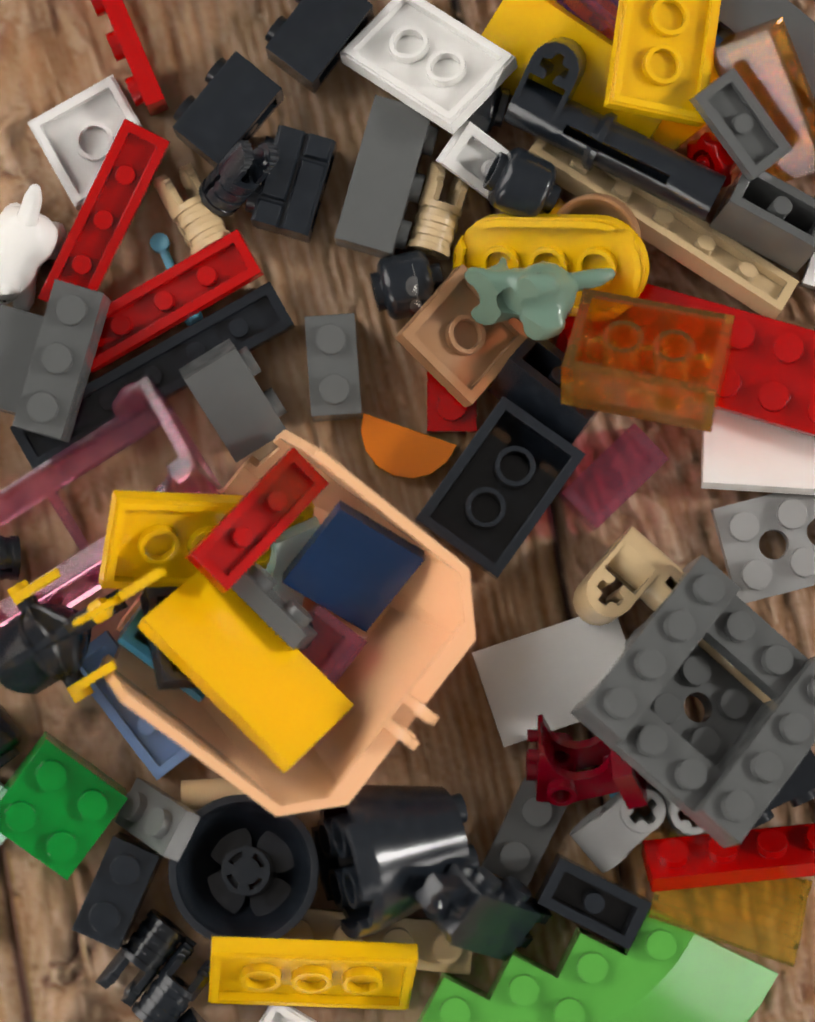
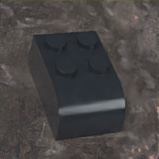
M503 396L418 514L415 522L494 579H497L586 454Z

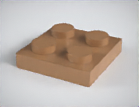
M462 264L449 274L434 294L421 306L394 338L464 407H467L478 399L500 373L510 356L528 336L524 332L523 324L517 318L485 326L476 322L471 317L472 309L480 304V297L476 289L466 281L464 274L468 269Z

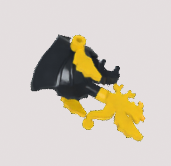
M159 567L120 592L117 589L103 598H97L79 611L63 605L39 603L35 593L61 576L57 568L31 584L25 579L9 588L7 592L21 613L20 616L0 628V683L15 692L37 694L61 680L75 704L94 693L90 684L117 669V666L112 660L85 677L82 674L80 668L88 652L92 627L101 624L127 608L128 605L125 600L167 574L165 568Z

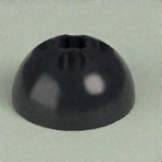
M246 794L222 797L199 809L196 813L201 818L179 862L169 859V885L179 912L194 930L212 940V936L273 939L282 937L302 920L310 908L317 891L319 859L310 832L297 815L290 814L276 817ZM256 854V859L260 861L262 867H260L259 863L255 859H253ZM259 878H261V880L257 884L252 886L253 889L251 890L250 885L254 884Z

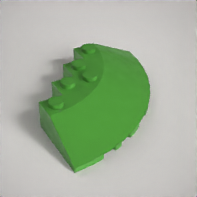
M649 908L630 949L625 947L621 949L577 926L555 971L514 950L509 958L503 961L488 993L450 973L442 972L417 1022H748L760 1007L778 973Z

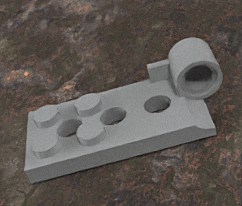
M772 493L711 510L728 577L741 588L736 595L744 603L815 585V545L810 542L807 536L808 525L815 519V495ZM766 531H776L785 539V552L778 559L765 557L759 549V540Z

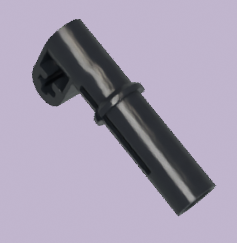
M566 37L553 38L537 48L512 97L503 121L581 159L583 167L589 171L595 166L705 221L727 176L616 122L618 115L612 112L602 115L572 100L587 64L585 52L576 41ZM559 53L565 57L563 66L568 68L569 71L565 70L559 74L552 84L566 90L564 95L532 80L534 75L542 79L550 75L554 64L548 61V59L554 58ZM621 152H624V153H626V154H628V155H630V156H632V157H634V158H636V159H638V160H640V161H642V162H644V163H646V164H643V163H641V162H639V161H637V160H635V159H633V158H631V157H629V156H627V155H625V154H623V153H621Z

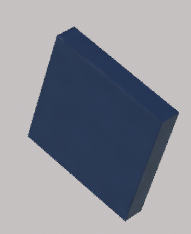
M340 500L283 572L282 583L366 632L425 560L424 551Z

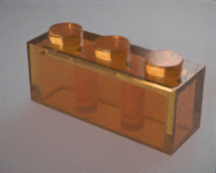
M781 16L728 35L714 48L716 53L714 63L718 76L734 67L793 148V150L765 171L784 182L814 173L815 99L783 17Z

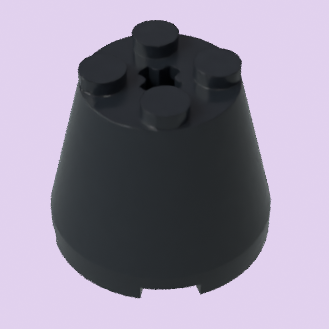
M363 785L348 805L320 809L318 826L311 827L312 838L319 859V875L327 901L334 900L336 906L342 909L346 919L341 920V929L349 938L358 939L376 934L423 908L414 896L419 889L424 887L427 878L432 873L445 874L453 863L474 870L479 866L476 849L472 843L467 841L463 823H466L468 820L466 803L460 793L450 795L441 786Z

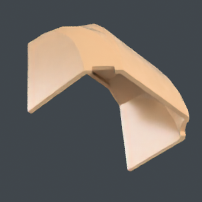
M286 429L275 437L273 443L278 446L261 461L253 455L248 458L219 494L245 495L287 450L294 447L329 483L312 501L315 506L313 517H317L320 525L341 500L424 551L425 560L366 632L306 596L304 597L302 606L312 616L313 620L311 622L318 635L313 639L311 645L301 651V653L354 704L352 709L284 774L207 696L199 703L181 689L158 690L154 669L122 645H119L114 658L107 654L102 658L98 667L99 669L113 660L117 669L103 677L124 705L276 817L348 805L398 740L402 741L412 750H415L421 742L407 728L416 717L426 724L430 723L433 726L440 717L425 705L476 640L469 567L320 448ZM140 596L120 620L117 627L119 632H121L141 605Z

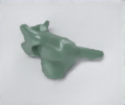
M504 257L500 258L499 263L488 269L470 267L464 274L465 279L476 289L480 297V304L472 309L471 317L476 322L485 326L512 318H519L522 321L526 336L533 340H547L559 335L564 330L565 319L571 314L577 292L602 286L614 278L615 271L612 268H598L568 272L555 263L545 261L534 263L526 268L509 269L507 260Z

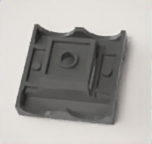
M701 555L687 563L682 570L684 573L672 592L641 626L635 629L624 643L625 648L613 667L570 713L723 848L740 844L815 743V656L808 659L736 595L741 588L709 559ZM703 638L771 700L763 703L698 645L700 640ZM688 696H694L702 702L705 713L701 722H694L687 717L684 711V702Z

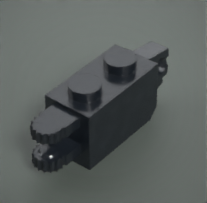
M453 863L445 874L432 873L427 878L424 887L419 889L414 896L423 907V912L438 926L450 945L504 961L509 958L517 947H528L534 939L529 931L535 923L545 925L552 916V912L538 904L536 899L531 897L530 890L519 880L511 876H507L506 879L496 877L489 870L481 866H477L474 870Z

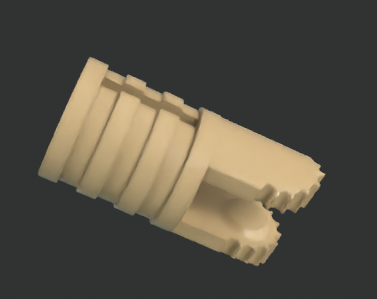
M432 161L428 167L418 203L419 210L416 213L415 224L412 227L411 238L408 240L406 248L410 251L421 250L430 258L448 260L451 254L450 248L454 242V233L458 228V220L461 218L469 185L457 176H454L446 202L439 201L446 168Z
M189 163L179 168V177L190 198L187 201L183 202L167 175L163 174L155 177L152 180V184L172 221L177 224V229L183 235L187 247H190L191 255L226 236L230 231L226 230L222 218L212 213L202 203L199 195V187L202 181L193 165Z

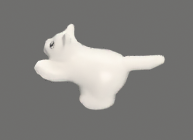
M32 184L28 188L21 204L10 203L0 213V304L6 305L13 301V308L27 312L35 301L36 282L40 267L49 259H57L67 238V232L62 223L52 222L47 216L40 213L42 192L38 184Z

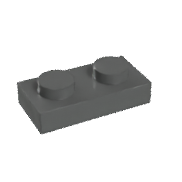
M734 67L727 70L690 99V102L748 181L754 180L793 150Z
M254 563L231 588L293 650L305 648L318 635L309 625L313 620L312 616L294 599L291 598L286 602L273 589L277 584L276 580L262 566Z
M137 777L130 792L127 793L128 800L120 809L115 823L162 856L179 862L201 816L154 784Z
M524 777L481 867L504 879L507 876L514 877L528 887L567 805L556 806L550 802H537L535 781H526V777Z

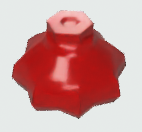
M705 132L699 139L689 141L687 144V157L727 176L722 187L730 185L732 171L736 164L717 137L711 132Z

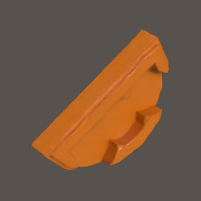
M363 413L361 435L365 450L378 468L393 477L417 479L431 475L447 464L457 445Z

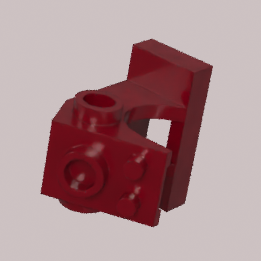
M543 714L538 715L537 729H527V742H536V748L526 751V781H535L537 802H550L556 806H566L574 802L619 792L628 810L648 805L646 779L597 736L587 740L574 741L573 737L567 733H554ZM602 764L600 767L589 771L577 772L580 769Z

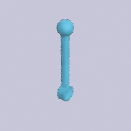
M155 233L150 239V246L156 253L160 254L166 269H169L175 265L169 252L170 240L164 233ZM200 311L185 320L186 325L191 326L202 320L203 314Z

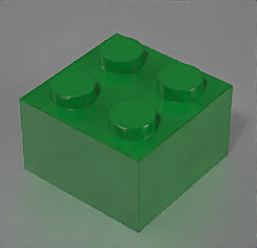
M45 731L0 791V833L68 880L128 800L126 788Z

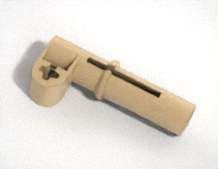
M630 526L577 586L574 592L573 605L581 620L595 626L606 625L619 618L638 599L642 600L655 612L675 588L684 572L635 527ZM617 578L623 586L608 595L606 598L607 604L604 606L598 600L602 594L600 590ZM703 638L700 640L698 645L763 703L771 700Z

